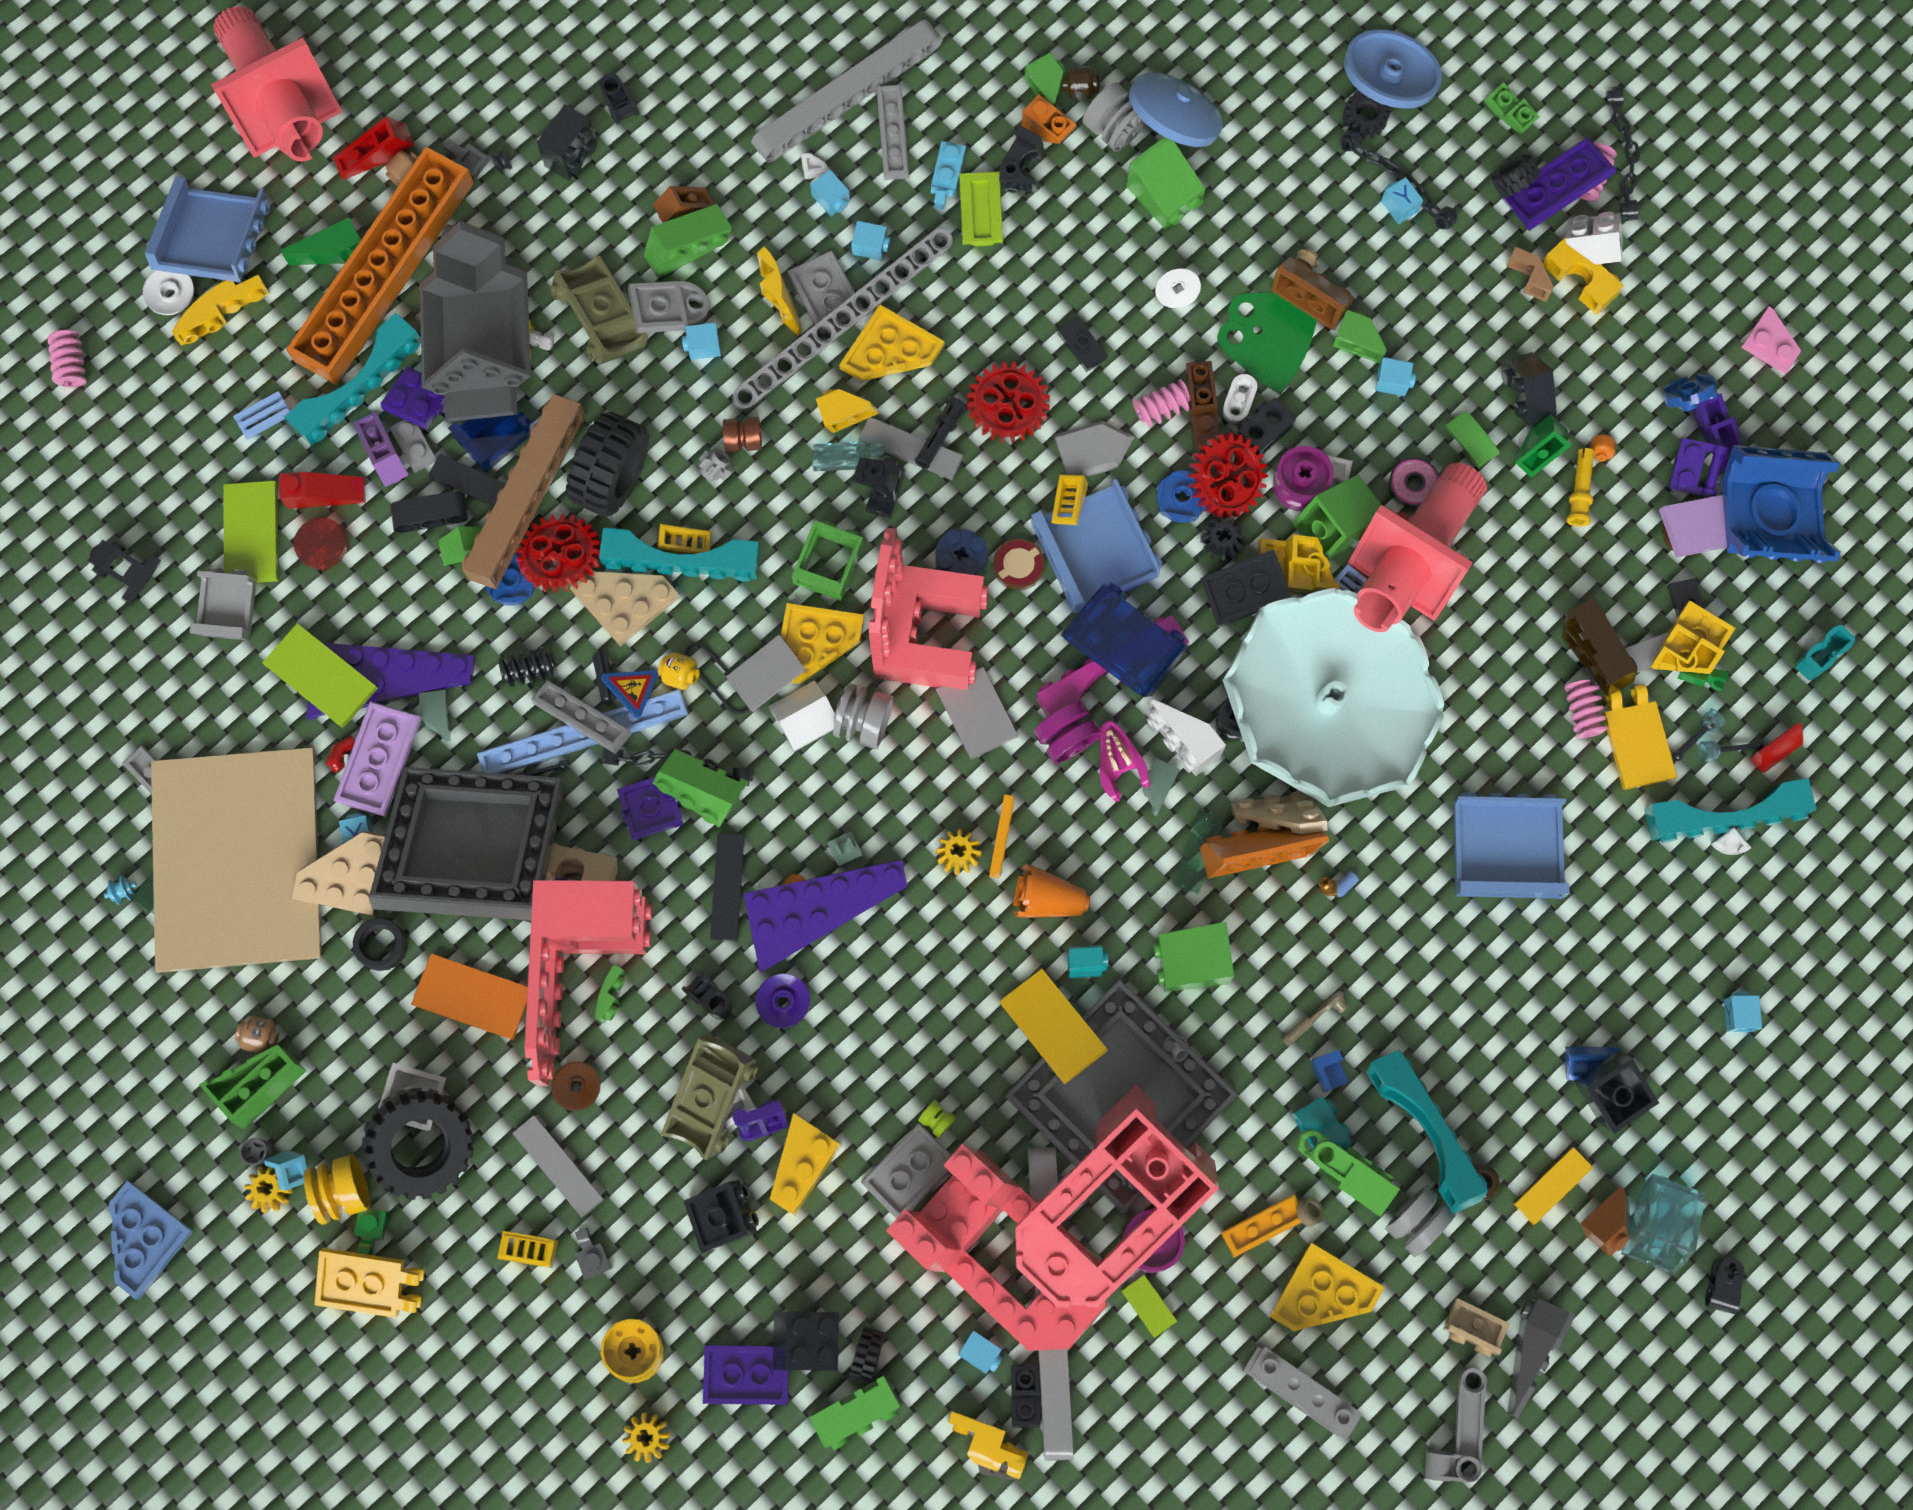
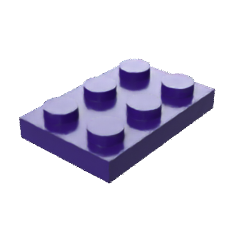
M705 1346L702 1404L788 1405L789 1370H772L773 1346Z

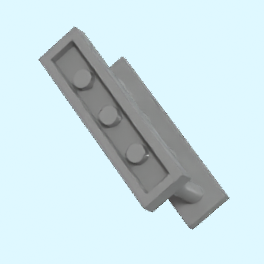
M1257 1347L1242 1370L1338 1437L1341 1434L1348 1439L1363 1415L1266 1347L1263 1350Z

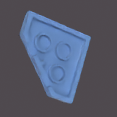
M126 1181L109 1203L113 1231H111L112 1254L115 1256L116 1270L114 1271V1283L134 1299L140 1300L190 1237L193 1230L134 1183Z

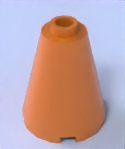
M1023 865L1022 870H1026L1024 877H1018L1013 899V906H1018V911L1013 912L1015 917L1081 916L1083 911H1088L1090 896H1087L1085 889L1033 865Z

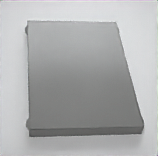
M778 635L729 673L726 678L748 708L754 712L806 669L784 639Z

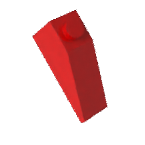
M386 116L333 158L341 178L348 179L389 162L399 151L406 152L414 146V142L406 124Z
M312 472L279 474L280 499L288 509L365 503L364 477Z

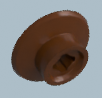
M578 1061L567 1063L559 1068L551 1084V1091L555 1101L562 1108L570 1111H580L591 1106L596 1101L601 1088L600 1078L596 1070L589 1064ZM574 1082L582 1083L580 1092L572 1091Z

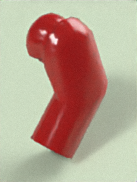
M352 735L331 747L326 764L333 772H339L344 768L345 765L341 759L344 754L353 749L355 739Z

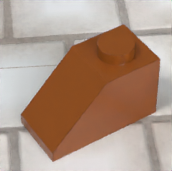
M669 186L653 204L662 223L715 205L706 188Z
M1621 1186L1581 1222L1585 1236L1609 1257L1616 1251L1622 1250L1630 1239V1203L1625 1189Z

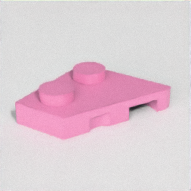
M1770 306L1766 309L1741 347L1784 374L1789 371L1801 352L1799 346Z

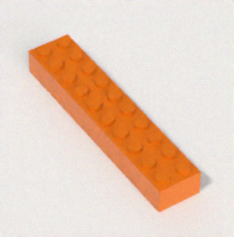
M428 147L424 148L286 350L294 362L335 385L339 383L473 186L474 182L467 168Z

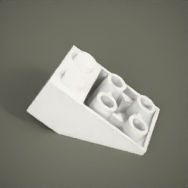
M1155 699L1150 702L1147 722L1154 731L1159 730L1165 737L1163 739L1165 745L1171 752L1176 751L1181 758L1179 760L1181 765L1188 773L1192 771L1197 776L1221 758L1226 744L1208 723Z

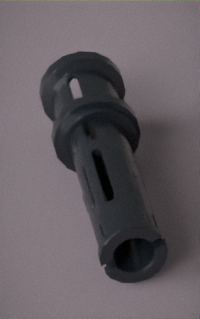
M952 396L947 398L944 410L936 416V425L927 438L918 456L914 459L919 467L928 469L949 432L956 430L957 421L967 411V406L962 400Z

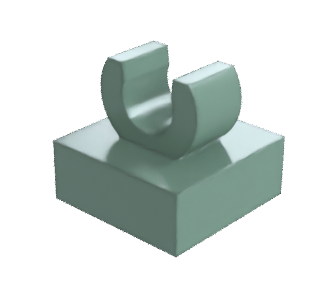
M852 831L827 842L839 868L863 857Z

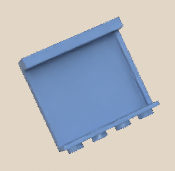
M175 176L145 251L151 270L241 282L244 272L248 271L250 255L255 252L257 236L262 233L265 215H268L270 212V201L266 197L264 188L259 189L255 198L190 189L184 177Z
M1117 479L1113 480L1112 486L1085 497L1078 525L1052 524L1053 511L1044 515L1039 511L1031 515V525L1073 613L1158 578L1160 574V567H1162L1160 557L1157 553L1152 552L1149 546L1151 544L1150 537L1146 530H1141L1138 524L1140 522L1138 512L1135 508L1130 507L1127 501L1129 500L1128 492L1124 485H1119ZM1065 505V506H1063V508H1073V507H1074V505ZM1061 513L1060 517H1072V514Z
M1471 792L1462 793L1461 796L1455 799L1453 802L1456 896L1563 899L1570 894L1569 883H1565L1562 806L1566 803V799L1557 798V795L1554 794L1542 795L1541 798H1531L1530 794H1516L1514 797H1504L1502 793H1491L1487 795L1488 797H1477V793Z

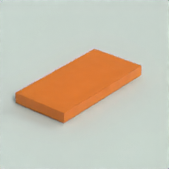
M431 954L411 1005L514 1041L527 1008L528 987Z

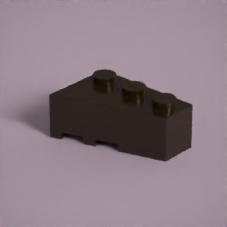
M1593 597L1567 611L1562 639L1607 697L1632 684L1636 678L1637 664L1629 656L1596 599Z

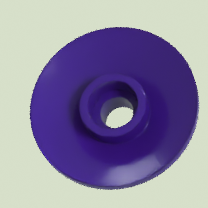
M777 974L771 976L761 984L757 991V1011L760 1017L773 1027L789 1028L795 1026L808 1013L810 1007L809 991L805 984L793 975ZM781 998L789 1000L786 1007L779 1006Z

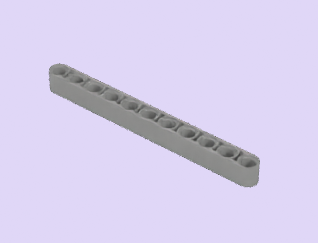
M938 228L931 232L739 385L732 396L734 407L741 411L751 409L941 257L952 244L951 233L944 228ZM934 237H941L945 242V246H936ZM914 253H923L926 257V262H918L914 257ZM895 268H903L907 274L906 278H899L895 274ZM876 283L885 284L887 293H879L875 287ZM856 299H865L868 303V308L860 309L856 305ZM838 314H845L849 318V323L847 325L838 323L836 316ZM817 330H826L829 334V339L826 341L820 340L817 336ZM806 345L810 350V354L808 356H801L797 351V346ZM778 361H787L790 365V371H780L777 366ZM758 377H768L771 382L770 387H761L758 384ZM747 392L751 396V402L748 404L741 403L738 399V393Z
M1055 1147L1027 1148L1030 1196L1038 1203L1058 1184ZM1035 1286L1036 1299L1041 1291ZM1067 1349L1038 1350L1044 1460H1073Z

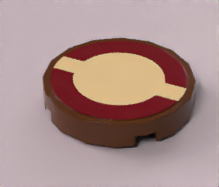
M1012 539L1003 543L996 551L993 559V570L997 580L1009 589L1027 590L1035 586L1042 578L1045 569L1044 556L1040 548L1033 542L1025 539Z

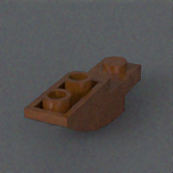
M1212 361L1186 363L1187 390L1190 396L1189 417L1192 443L1195 453L1201 454L1199 445H1207V438L1215 439V435L1220 434Z

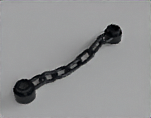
M1622 86L1611 87V90L1606 91L1607 106L1612 105L1613 108L1611 122L1620 133L1624 134L1626 140V160L1630 163L1629 173L1624 176L1620 186V192L1624 195L1625 204L1620 206L1621 219L1633 221L1638 220L1637 200H1630L1629 195L1634 191L1638 181L1637 175L1634 174V164L1640 160L1638 143L1632 141L1629 132L1631 129L1629 121L1622 113L1618 112V107H1622L1624 104ZM1619 116L1627 125H1624L1623 129L1616 122ZM1633 145L1635 146L1636 159L1634 156H1631L1630 159L1629 149H1632ZM1628 177L1629 180L1634 178L1630 190L1627 187L1624 188Z
M1348 129L1341 135L1339 145L1342 150L1346 152L1353 151L1360 158L1379 165L1382 169L1395 175L1400 180L1404 178L1398 174L1399 171L1404 173L1408 181L1417 186L1419 189L1417 193L1420 197L1423 194L1425 195L1428 202L1426 204L1423 202L1421 206L1428 214L1435 218V225L1439 229H1449L1457 222L1458 216L1456 211L1448 206L1440 209L1435 205L1429 194L1423 190L1422 186L1403 167L1362 145V136L1357 130ZM1359 147L1363 150V152L1360 153L1356 149ZM1369 155L1378 157V161L1368 158ZM1384 162H1387L1390 165H1392L1393 169L1391 170L1387 166L1383 165ZM1434 208L1438 212L1435 214L1430 209Z
M603 747L601 758H604L603 764L619 766V762L624 761L630 762L633 767H641L651 764L658 758L668 759L677 748H671L667 753L655 754L652 750L648 749L637 752L630 758L623 757L624 750L619 749L615 754ZM677 749L681 752H684L692 756V754L688 750ZM649 753L648 758H651L650 760L641 763H638V760L634 759L635 757ZM705 759V760H704V762H705L704 767H709V764H708V763H710V764H712L713 766H715L717 769L720 768V769L724 770L723 767H721L719 764H717V763L714 762L713 760H711V759ZM733 768L732 774L727 773L726 777L738 782L742 778L749 781L747 784L749 786L750 782H753L754 771Z

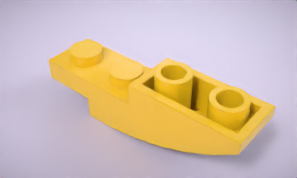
M259 275L238 285L234 281L225 280L197 299L181 316L171 332L181 346L191 344L197 341L199 337L207 333L216 332L222 326L228 324L224 315L235 313L241 307L251 302H258L270 293Z

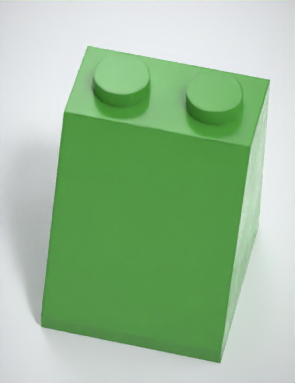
M1163 137L1129 163L1126 187L1164 229L1171 224H1178L1184 218V214L1190 210L1194 211L1202 205L1205 187L1174 141Z
M1356 475L1316 495L1292 524L1301 535L1318 537L1324 556L1330 560L1362 538L1381 504L1361 477Z
M1226 922L1159 934L1157 942H1153L1155 959H1160L1161 969H1157L1158 984L1163 985L1164 992L1226 985L1234 977Z

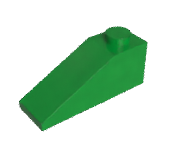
M348 217L280 251L288 265L345 264L361 239Z

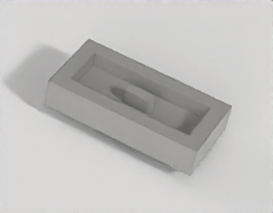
M403 420L389 427L414 473L435 463L436 457L417 425Z

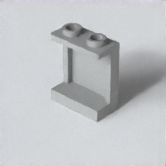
M206 567V571H197V576L201 577L196 623H191L190 633L197 636L250 641L257 579L248 576V571L232 570V574L222 573L223 569Z

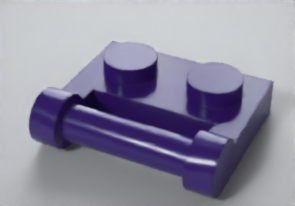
M1680 438L1668 488L1706 497H1715L1717 494L1715 487L1724 455H1727L1729 447ZM1706 451L1714 453L1705 487H1698Z
M772 1100L760 1104L759 1108L748 1112L744 1109H738L733 1114V1121L740 1128L739 1135L742 1140L747 1142L789 1128L780 1100L777 1102Z

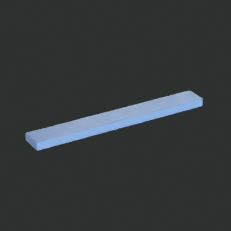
M680 689L649 698L640 718H635L625 706L603 713L628 728L631 733L688 716ZM564 725L479 752L477 755L482 772L505 774L598 743L569 725Z

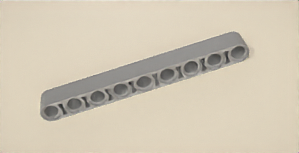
M927 20L918 22L761 129L752 138V145L766 162L775 161L877 91L876 86L886 85L934 52L941 45L942 37Z

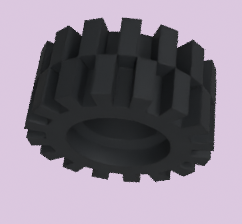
M1357 91L1353 97H1349L1343 113L1344 127L1348 126V129L1357 130L1362 135V139H1366L1367 135L1370 136V139L1375 138V135L1379 136L1387 125L1390 116V106L1378 103L1362 92L1360 95ZM1361 108H1368L1375 113L1376 117L1371 121H1366L1357 115V111Z
M1523 154L1520 157H1515L1512 161H1507V164L1501 165L1499 170L1493 172L1494 174L1491 175L1490 179L1500 197H1507L1508 195L1512 196L1515 192H1521L1523 188L1529 187V184H1533L1535 179L1539 178L1541 172L1532 155Z
M863 1327L849 1377L869 1383L872 1382L883 1346L885 1332Z

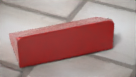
M1801 723L1793 725L1751 757L1752 762L1762 773L1767 772L1802 746L1803 728Z

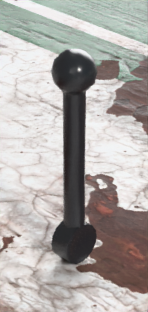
M561 760L558 764L526 773L518 771L514 775L535 776L557 769L566 770L568 762Z

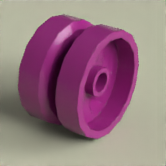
M1297 446L1288 450L1281 457L1273 477V492L1277 500L1286 508L1294 511H1303L1316 495L1328 490L1331 486L1334 473L1329 457L1321 450L1311 446Z
M1077 701L1063 707L1046 718L1034 730V735L1039 743L1049 745L1046 754L1053 764H1060L1073 758L1090 747L1102 736L1103 732L1096 721H1086L1090 712L1083 701Z
M1152 1210L1142 1211L1131 1218L1123 1230L1121 1241ZM1180 1226L1137 1269L1147 1273L1165 1271L1175 1265L1182 1256L1185 1246L1182 1227Z

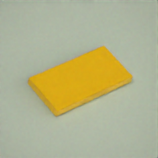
M1043 969L1039 970L999 1001L1064 1085L1108 1051Z

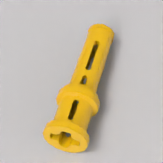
M1583 448L1578 450L1574 493L1569 497L1571 510L1570 515L1567 517V523L1576 527L1588 526L1591 523L1589 508L1593 503V497L1590 494L1595 451L1590 448H1585V453H1583Z

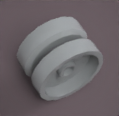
M1425 1185L1414 1196H1411L1398 1209L1395 1216L1385 1227V1230L1395 1239L1402 1238L1412 1230L1405 1239L1404 1248L1413 1257L1418 1256L1435 1241L1456 1216V1214H1452L1446 1203L1439 1204L1430 1212L1437 1202L1438 1194L1428 1185Z

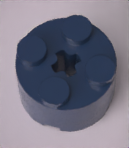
M967 529L947 531L936 546V569L984 577L988 561L985 540L975 532ZM961 556L966 557L963 558L962 561L957 560V558H960Z

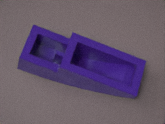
M1720 393L1713 399L1698 403L1692 412L1706 443L1729 447L1727 455H1724L1721 469L1725 473L1733 445L1744 446L1735 417H1729L1722 393Z

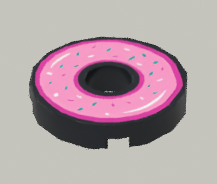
M1407 458L1398 462L1392 469L1388 480L1389 492L1397 503L1405 505L1406 508L1418 509L1440 475L1436 468L1427 460ZM1416 478L1420 481L1421 487L1413 489L1408 485L1407 480Z

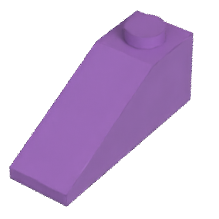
M376 411L353 422L370 461L385 487L399 482L408 476L406 468Z

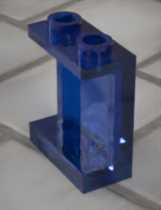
M521 411L516 415L470 419L461 426L455 422L448 427V430L458 444L486 473L531 436V429L529 427L531 422Z

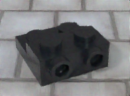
M740 1180L729 1181L683 1201L701 1254L758 1233L756 1226L759 1225L758 1216L755 1211H750L747 1203L750 1193L747 1186L741 1184Z

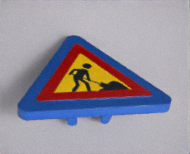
M651 670L602 674L601 680L635 718H640L658 672Z

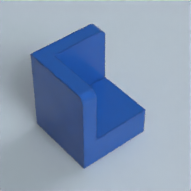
M1339 1050L1310 1062L1323 1093L1348 1083L1340 1063L1343 1058Z

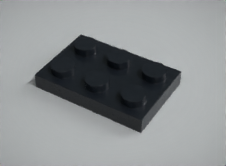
M1274 549L1200 578L1219 628L1256 614L1261 607L1269 603L1292 598Z

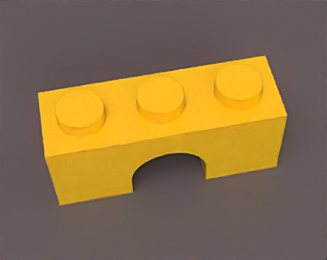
M1566 237L1547 254L1543 261L1545 269L1559 282L1569 274H1578L1585 279L1587 286L1578 299L1595 315H1598L1606 308L1624 287L1620 279L1615 274L1606 270L1602 264H1594L1566 244Z

